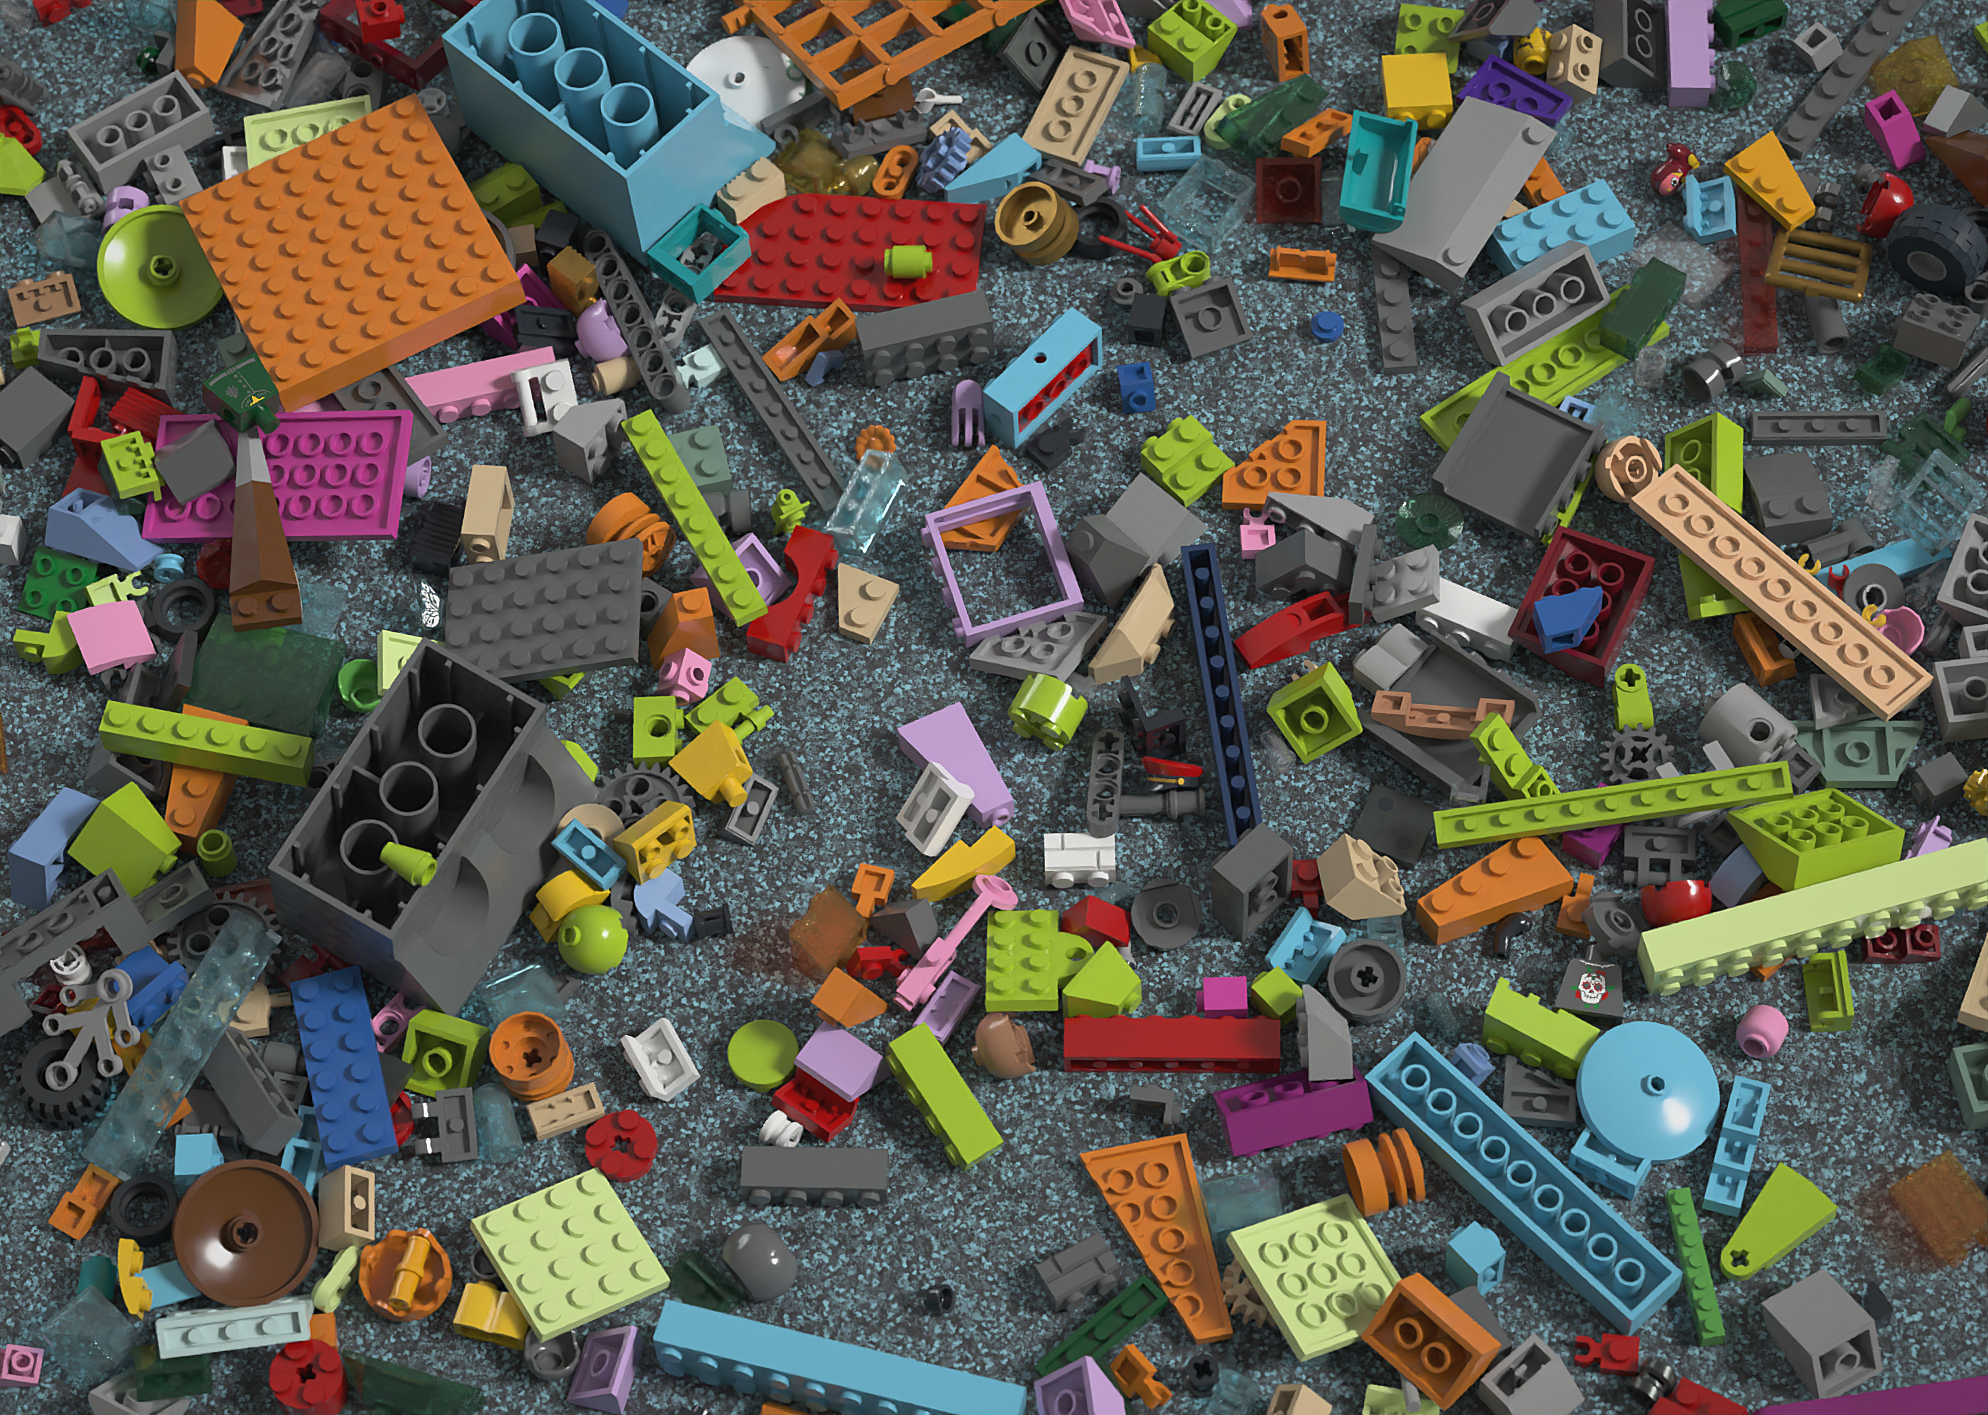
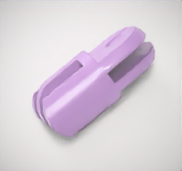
M960 381L953 389L951 410L952 446L958 447L959 423L964 424V447H971L972 424L976 423L977 447L985 446L983 390L976 381Z

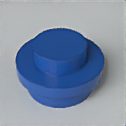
M1320 312L1311 321L1313 335L1323 343L1336 341L1344 330L1343 319L1335 312Z

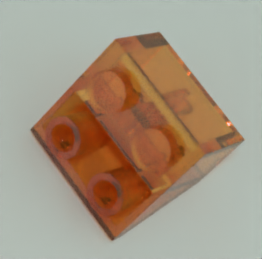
M828 884L822 893L818 892L814 895L806 915L802 920H796L788 933L794 970L820 985H823L835 966L843 971L855 950L860 948L868 937L866 919L831 884Z

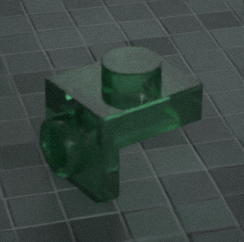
M1887 341L1880 345L1873 359L1857 368L1852 378L1860 383L1866 391L1878 397L1899 385L1911 361L1909 356L1902 351L1892 348L1893 345Z

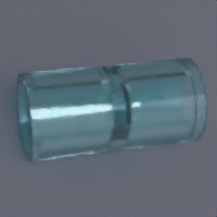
M1144 63L1136 69L1130 126L1140 133H1155L1162 127L1167 70L1159 64Z
M491 1083L476 1089L473 1092L474 1107L479 1124L482 1127V1134L490 1161L501 1164L518 1159L524 1154L525 1148L506 1085Z

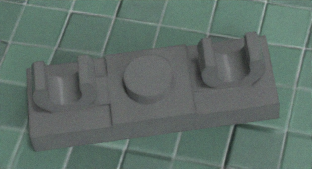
M843 77L836 80L840 85L846 83ZM819 89L760 120L761 132L775 141L777 148L782 151L785 149L784 138L791 137L795 143L799 142L798 133L800 131L814 127L828 115H830L832 120L839 121V109ZM853 105L847 108L850 114L854 113Z
M915 105L912 106L911 113L906 114L903 109H899L896 117L883 118L867 123L863 119H859L858 126L856 127L845 123L841 131L832 133L830 142L848 161L891 150L899 145H910L928 140L929 130L921 122L923 113Z

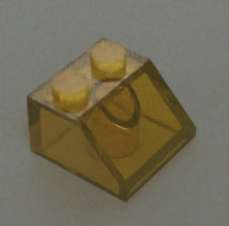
M1937 34L1906 41L1871 68V74L1881 96L1894 89L1912 117L1930 113L1947 85L1955 88L1959 87V82Z

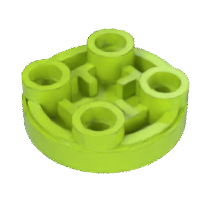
M756 1020L745 1024L735 1032L729 1042L727 1055L730 1069L736 1079L742 1084L753 1088L756 1092L766 1093L771 1088L780 1086L792 1077L798 1068L794 1061L800 1052L797 1039L788 1027L773 1020Z

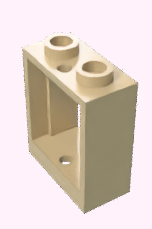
M473 465L461 530L469 565L505 559L515 504L507 467Z

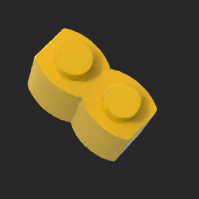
M478 1281L477 1284H466L453 1321L455 1333L471 1339L492 1342L503 1347L524 1351L526 1337L532 1328L512 1295L508 1292L498 1291L496 1285L486 1281Z

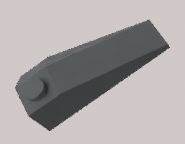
M136 662L132 666L116 702L157 709L161 677ZM99 738L91 756L84 782L109 797L132 781L140 788L149 801H161L165 797L169 783L171 763L104 750L101 738Z

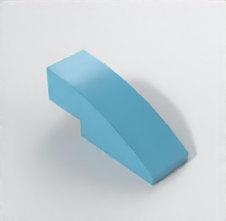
M300 1105L297 1115L303 1126L286 1144L281 1168L295 1176L303 1184L314 1201L319 1188V1179L323 1177L326 1165L314 1107Z

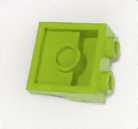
M1192 415L1184 420L1181 417L1174 419L1168 425L1167 433L1160 438L1156 436L1148 438L1141 448V467L1185 508L1223 481V474L1233 466L1235 467V463L1213 443V435Z

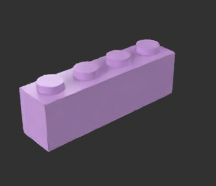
M1665 0L1669 107H1707L1709 94H1715L1716 76L1710 75V68H1714L1715 52L1714 49H1709L1708 44L1713 42V23H1708L1707 17L1712 16V0Z

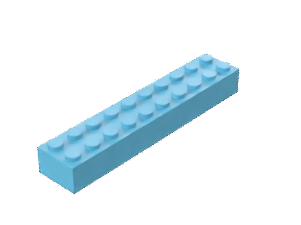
M1414 1031L1364 1077L1367 1083L1370 1102L1399 1129L1404 1127L1410 1139L1625 1336H1631L1679 1290L1683 1272L1417 1032Z
M667 1299L653 1337L659 1366L668 1374L679 1377L684 1376V1374L697 1376L702 1382L710 1385H719L720 1382L733 1385L738 1391L747 1394H754L756 1391L770 1394L772 1399L783 1403H789L791 1400L802 1402L808 1408L815 1411L824 1412L830 1409L839 1411L842 1415H1028L1026 1387Z

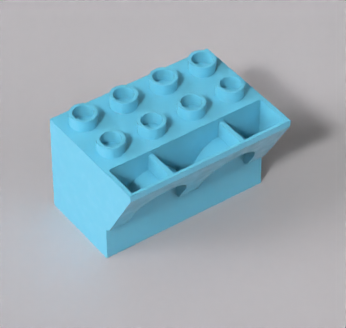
M482 0L441 36L466 127L510 162L521 164L537 183L563 201L564 204L595 228L605 231L618 246L645 267L650 264L646 252L696 206L703 203L711 209L718 202L717 191H722V187H726L727 183H731V179L741 176V172H746V168L754 165L755 161H760V157L767 158L777 149L775 141L720 100V94L595 0Z

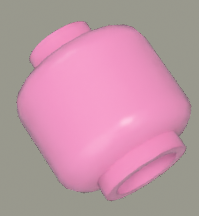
M1754 1005L1746 1011L1736 1029L1737 1042L1741 1049L1751 1057H1771L1778 1052L1788 1034V1022L1785 1016L1776 1008L1768 1005Z

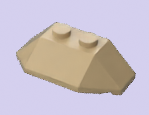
M1154 563L1105 642L1088 665L1090 684L1096 686L1120 680L1121 677L1126 675L1132 677L1142 674L1148 663L1152 665L1156 661L1163 639H1169L1172 636L1177 620L1174 619V602L1160 564Z

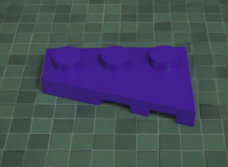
M1493 54L1488 57L1456 97V105L1461 106L1467 96L1530 115L1550 127H1556L1573 103L1572 97Z

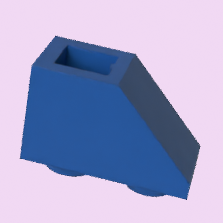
M1601 586L1594 588L1584 587L1577 589L1573 593L1561 596L1550 595L1534 602L1533 622L1544 654L1579 646L1601 611L1603 596Z

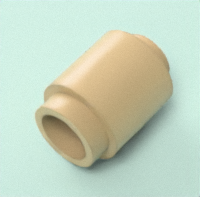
M633 355L629 357L622 356L599 363L594 366L595 372L591 373V380L597 392L602 391L605 396L634 387L636 382L642 380V374Z

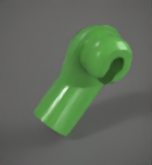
M1966 398L1958 399L1946 412L1943 437L1947 442L1951 441L1955 445L1962 444L1967 434L1965 428L1959 427L1961 420L1972 410V403Z

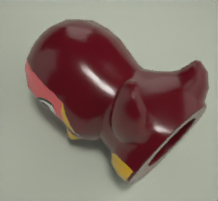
M1680 142L1665 145L1668 153L1667 159L1658 165L1650 175L1651 187L1661 196L1667 197L1676 193L1680 186L1686 183L1687 173L1700 166L1697 157Z

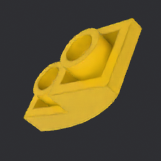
M119 1239L118 1272L121 1291L135 1321H143L144 1311H150L152 1304V1289H148V1284L144 1278L135 1277V1273L140 1274L142 1271L144 1255L143 1252L139 1251V1246L134 1240Z

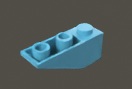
M1014 132L1006 139L998 141L990 152L982 158L974 160L966 171L959 176L953 177V180L946 184V187H944L945 202L973 204L1007 195L1015 187L1026 183V177L1032 172H1039L1042 169L1041 154Z

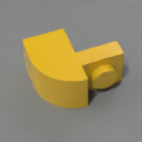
M579 868L572 869L553 878L537 892L536 897L540 902L529 915V918L546 943L557 942L561 923L572 910L583 905H602L611 892L609 889L604 891Z

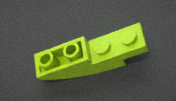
M1490 712L1469 736L1481 754L1477 761L1509 801L1560 794V791L1544 767L1531 762L1499 713ZM1561 832L1550 833L1545 835L1550 839L1555 840Z

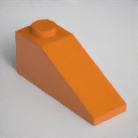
M836 966L811 1001L812 1004L820 1008L817 1016L835 1027L837 1022H840L845 1027L850 1028L883 1014L890 1008L889 1004Z

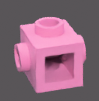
M688 648L665 656L663 665L659 670V682L656 692L663 696H675L677 706L681 707L703 699L708 690L707 682L712 663Z

